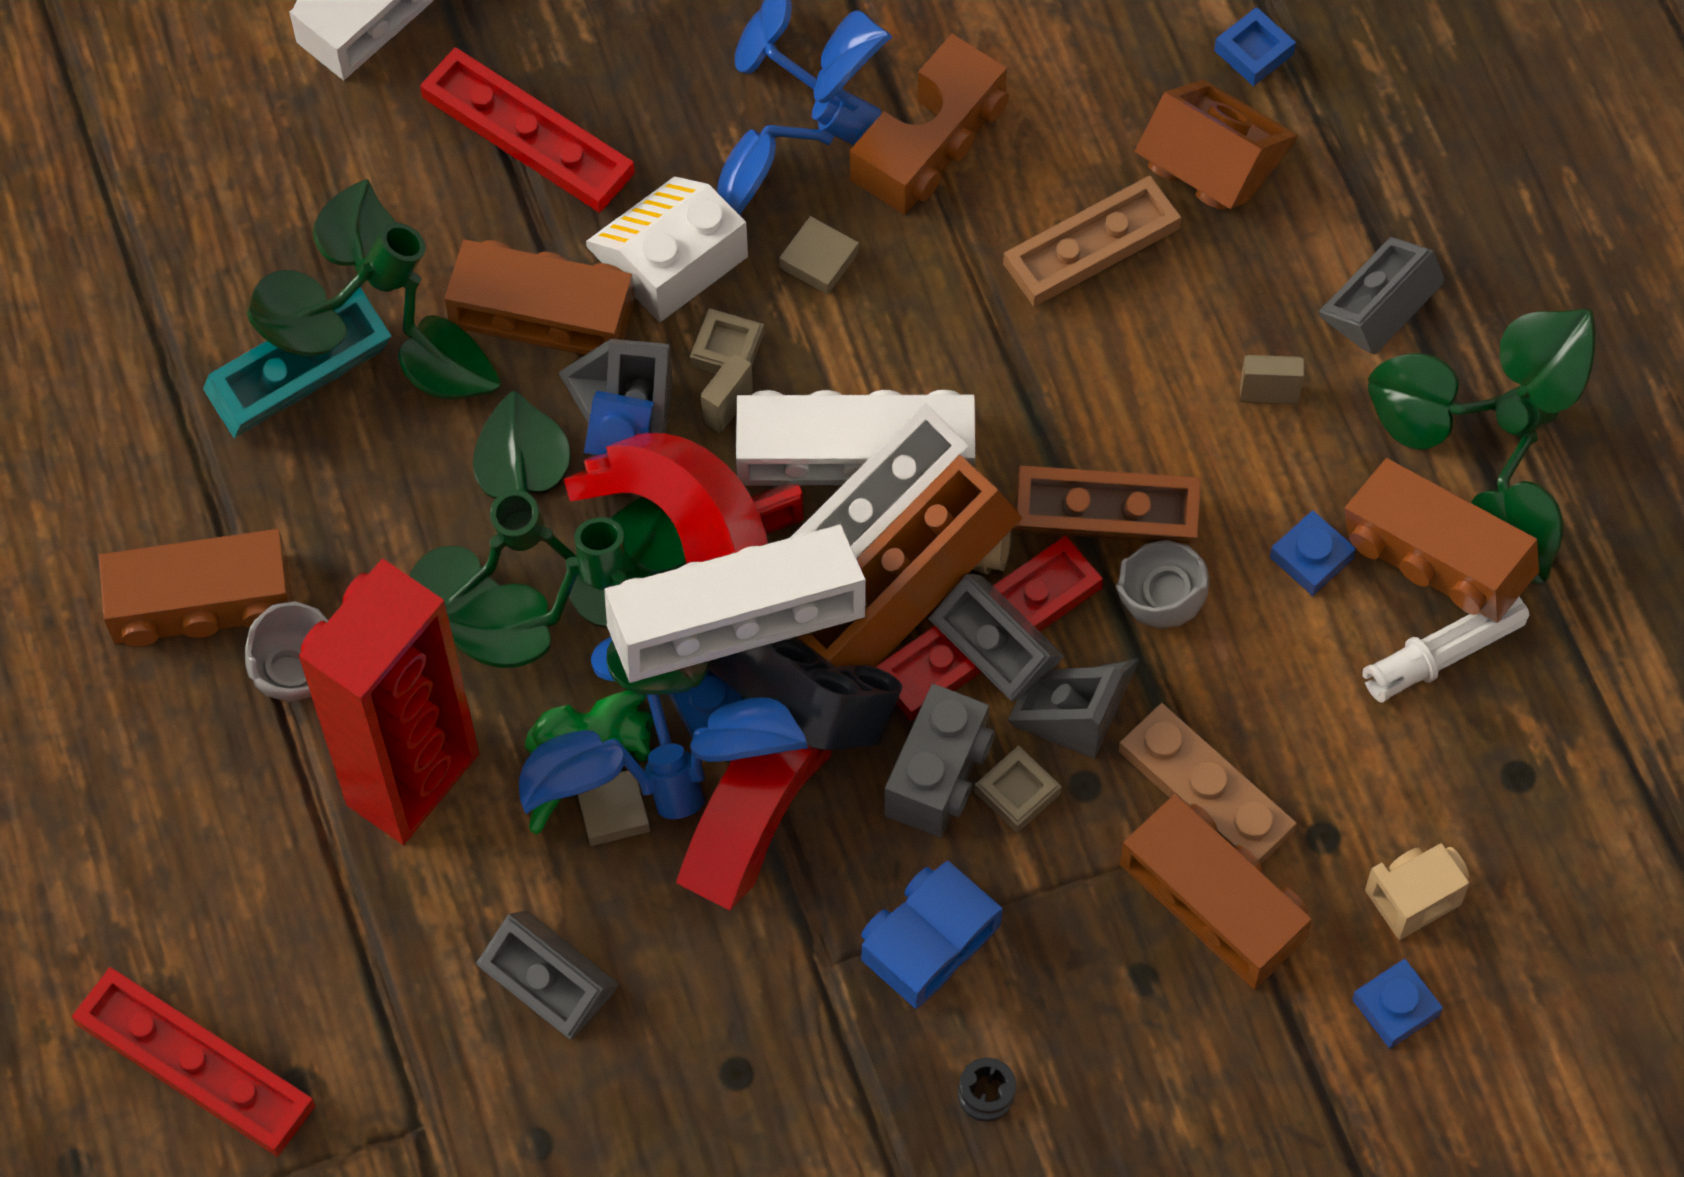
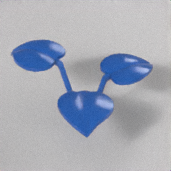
M764 0L761 9L754 14L746 25L735 51L736 69L745 75L751 74L760 66L767 54L770 59L814 90L816 101L812 109V118L818 121L819 130L767 125L761 133L751 129L744 134L728 156L722 168L717 187V193L739 215H741L760 187L772 165L776 148L774 138L788 137L818 140L829 146L834 137H837L854 146L881 115L880 108L843 89L857 71L886 42L892 39L891 34L877 25L869 15L857 10L851 12L843 19L823 50L821 56L822 70L819 72L817 79L780 53L775 45V42L789 24L792 11L791 0Z
M610 636L594 649L591 655V663L594 673L598 677L615 681L610 675L606 663L607 648L612 641ZM647 695L660 746L649 754V762L645 767V771L617 739H609L602 742L599 735L594 731H576L552 738L538 746L530 754L520 774L519 795L523 810L528 814L546 802L574 796L600 787L619 775L623 766H625L639 782L642 794L653 795L657 812L661 817L680 819L697 812L705 802L700 784L701 781L705 780L702 761H730L807 749L808 746L805 735L787 707L777 700L760 697L740 700L715 710L708 718V727L698 728L694 731L693 740L690 745L692 753L690 754L684 751L681 745L671 743L659 695Z

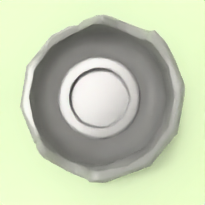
M1166 539L1144 544L1129 558L1123 559L1119 582L1116 588L1122 604L1138 622L1157 629L1178 627L1194 618L1203 607L1208 596L1209 572L1205 561L1191 547Z
M296 601L272 605L256 618L251 625L245 647V666L248 676L253 680L255 687L266 696L287 702L312 697L298 655L301 653L303 640L312 627L320 621L328 622V619L318 608Z

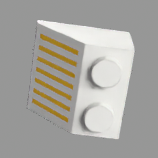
M675 176L586 241L587 248L602 263L616 266L623 272L632 274L635 298L659 323L748 258L746 221L709 184Z

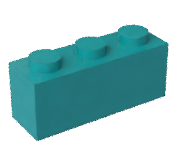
M361 287L344 305L334 310L344 321L347 332L343 341L331 352L318 356H301L281 350L270 342L265 341L208 375L203 390L233 438L245 433L384 350L391 338V334Z

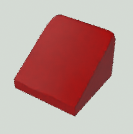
M785 483L751 496L760 514L766 535L799 523L803 519V493L799 485Z

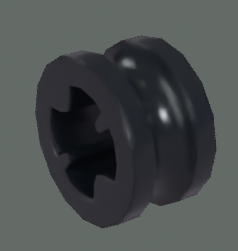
M985 1057L974 1060L965 1067L960 1076L957 1095L960 1107L968 1116L978 1121L989 1122L1001 1118L1009 1111L1013 1104L1016 1091L1014 1073L1005 1063L998 1059ZM989 1077L988 1084H991L993 1079L1000 1082L1001 1086L998 1088L997 1101L985 1102V1094L982 1095L980 1100L972 1094L976 1089L977 1078Z

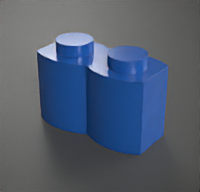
M948 860L935 871L929 867L920 871L912 879L904 892V895L908 898L906 902L892 913L887 909L881 910L870 920L861 934V937L865 940L862 944L861 961L915 1009L931 998L953 975L957 968L982 947L1000 927L1003 908Z

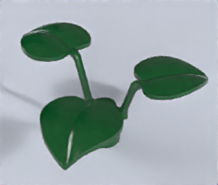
M368 179L353 184L335 195L323 207L313 226V239L321 254L333 264L340 266L354 265L356 272H358L339 294L327 300L323 287L315 279L294 270H280L262 278L251 295L246 315L251 325L264 339L281 350L292 354L318 356L331 352L343 341L347 328L344 321L334 310L344 305L366 281L377 290L384 292L404 287L403 332L410 339L406 340L400 347L398 359L404 374L411 383L428 395L448 400L490 394L495 392L501 385L493 365L471 336L457 324L440 316L429 315L424 317L416 327L414 322L416 290L421 282V277L413 271L425 253V242L419 232L411 226L396 223L378 200Z
M1591 309L1536 311L1515 319L1506 328L1500 341V362L1506 376L1515 383L1520 384V386L1504 393L1502 396L1469 403L1454 402L1459 389L1457 373L1445 361L1423 353H1409L1388 359L1378 365L1368 377V392L1381 423L1396 441L1409 448L1429 449L1444 442L1453 429L1452 414L1465 415L1493 410L1496 411V418L1502 429L1512 435L1520 436V442L1497 479L1499 491H1483L1473 498L1471 504L1537 539L1539 573L1531 581L1532 583H1542L1550 578L1551 568L1560 549L1563 537L1562 513L1553 495L1542 486L1533 482L1521 481L1510 487V480L1530 445L1538 441L1536 430L1555 420L1560 411L1574 405L1586 390L1595 355V322Z
M512 391L494 409L479 435L473 455V470L478 485L486 495L495 498L490 509V519L497 534L489 540L491 549L486 564L481 567L478 557L464 547L441 546L425 554L416 563L409 575L445 601L448 615L459 610L482 592L500 586L489 576L496 571L504 547L515 551H525L542 541L547 543L565 561L570 557H577L575 553L553 534L550 528L545 527L539 507L535 499L528 492H548L563 480L569 470L571 461L569 442L562 429L551 418L530 404L520 393ZM638 566L625 575L626 580L653 576L642 571ZM578 575L570 593L573 606L578 614L587 622L608 628L605 590L591 587Z
M643 496L621 509L610 519L597 517L583 522L576 529L574 535L577 557H570L565 562L567 572L551 611L548 609L545 597L539 591L527 585L514 583L491 588L475 596L459 610L448 615L455 646L470 658L492 667L515 668L538 660L550 650L551 637L547 627L559 622L578 575L591 587L605 590V588L620 585L626 581V573L633 571L636 566L648 574L656 575L678 569L687 564L676 527L663 509ZM613 640L607 648L606 663L612 678L623 688L640 694L661 695L686 692L692 687L699 686L708 672L709 661L629 683Z

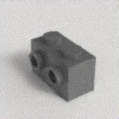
M932 683L886 784L885 817L942 838L951 815L959 818L966 806L972 788V783L968 782L967 779L974 763L983 765L992 746L995 730L988 728V704Z

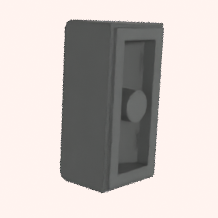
M1390 237L1319 311L1320 317L1361 349L1371 354L1378 353L1442 286L1444 275L1434 251Z
M966 574L928 618L1011 701L1018 699L1051 671L1064 657L988 580L980 575Z
M527 911L507 915L476 963L477 966L569 1039H573L612 996L619 985L617 981Z

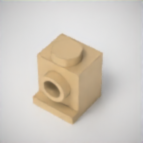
M1440 843L1424 853L1418 847L1398 857L1389 866L1390 872L1382 862L1371 869L1365 892L1400 941L1461 906L1469 886V881L1467 880L1469 879V872L1462 857L1452 847L1445 848Z

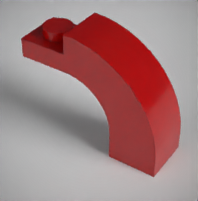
M665 433L637 434L607 446L606 454L584 460L585 471L564 479L570 502L617 493L638 494L653 501L663 509L676 527L687 564L691 562H704L737 553L749 546L768 544L757 507L737 475L715 454L703 446L679 436Z
M807 745V749L732 760L699 821L676 883L731 911L755 885L771 840L792 800L806 781L831 757L833 750H823Z

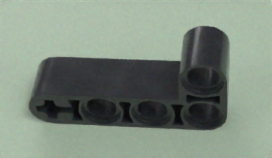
M797 636L710 660L708 667L710 671L746 699L771 698L785 705L805 735L807 745L823 750L848 749L880 744L903 688L901 682L896 677L876 667L868 665L836 667Z

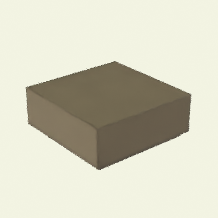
M810 216L780 256L779 268L828 295L858 255L859 242Z
M709 308L690 355L691 367L717 374L730 355L733 356L734 353L753 365L765 334L764 324Z
M735 353L733 356L730 355L701 393L704 425L721 434L737 413V395H751L753 392L752 363Z
M1268 355L1245 356L1240 380V402L1298 404L1304 379V358Z
M1018 745L975 784L974 793L1016 833H1019L1061 795L1062 786Z
M629 770L620 772L613 780L600 787L577 794L590 846L650 832L639 783Z

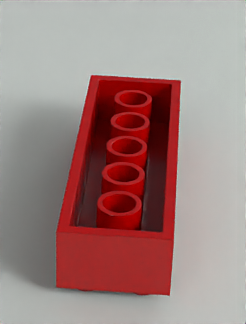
M382 558L369 574L363 572L351 582L343 596V604L328 622L320 621L312 627L303 640L301 653L298 656L346 806L404 846L479 756L480 752L445 601Z

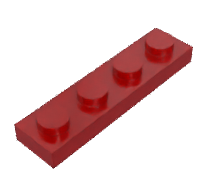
M456 47L420 85L423 99L599 213L602 212L635 174L634 161Z
M1065 535L993 586L1037 630L1042 631L1101 590L1103 578ZM936 626L876 666V668L888 672L901 682L903 688L896 704L910 721L917 718L932 683L951 691H956L982 673Z
M111 967L108 968L71 1016L78 1027L276 1157H279L316 1107L313 1098Z

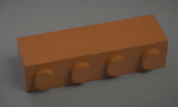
M959 454L857 558V562L866 579L865 617L797 637L836 667L849 665L876 667L957 586L964 576L969 574L1023 519L1022 516L992 483Z

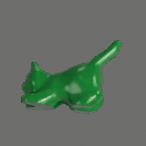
M629 690L613 694L597 701L587 714L578 712L571 705L545 711L528 731L525 749L531 754L538 746L552 738L566 733L589 730L596 732L602 742L609 739H617L639 762L646 761L647 756L651 753L649 743L652 739L654 720L650 712L638 710V708L645 701L647 694H640ZM563 798L546 802L531 811L530 832L537 835L543 830L550 815Z

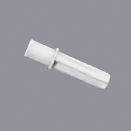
M1519 596L1498 623L1480 613L1477 615L1469 614L1421 640L1418 637H1412L1405 642V648L1363 669V678L1374 677V679L1365 682L1366 687L1378 702L1383 703L1391 696L1422 680L1430 683L1438 677L1439 670L1523 627L1530 616L1529 610Z

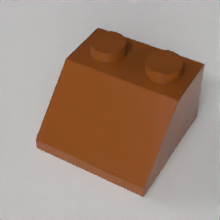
M1202 79L1164 92L1134 152L1149 160V169L1157 175L1171 181L1181 179L1197 189L1195 195L1202 202L1211 207L1225 210L1226 208H1235L1252 199L1293 146L1298 134Z

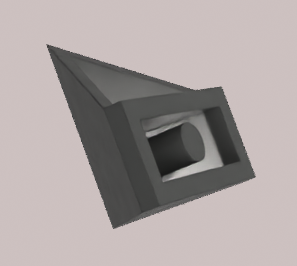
M609 339L558 372L588 424L593 396L596 390L653 401L654 408L649 433L666 434L673 390L670 344Z
M1140 658L1087 668L1052 669L1017 699L1008 722L1018 729L1095 759Z

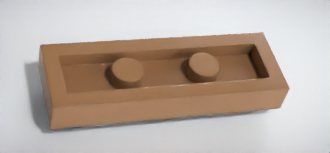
M1149 175L1004 252L1003 265L1032 306L1036 307L1179 230L1181 216Z
M1163 703L1156 707L1120 741L1118 752L1169 798L1176 794L1188 806L1194 803L1202 807L1212 817L1217 825V832L1233 847L1236 845L1245 847L1256 857L1260 864L1269 858L1295 832L1297 823Z

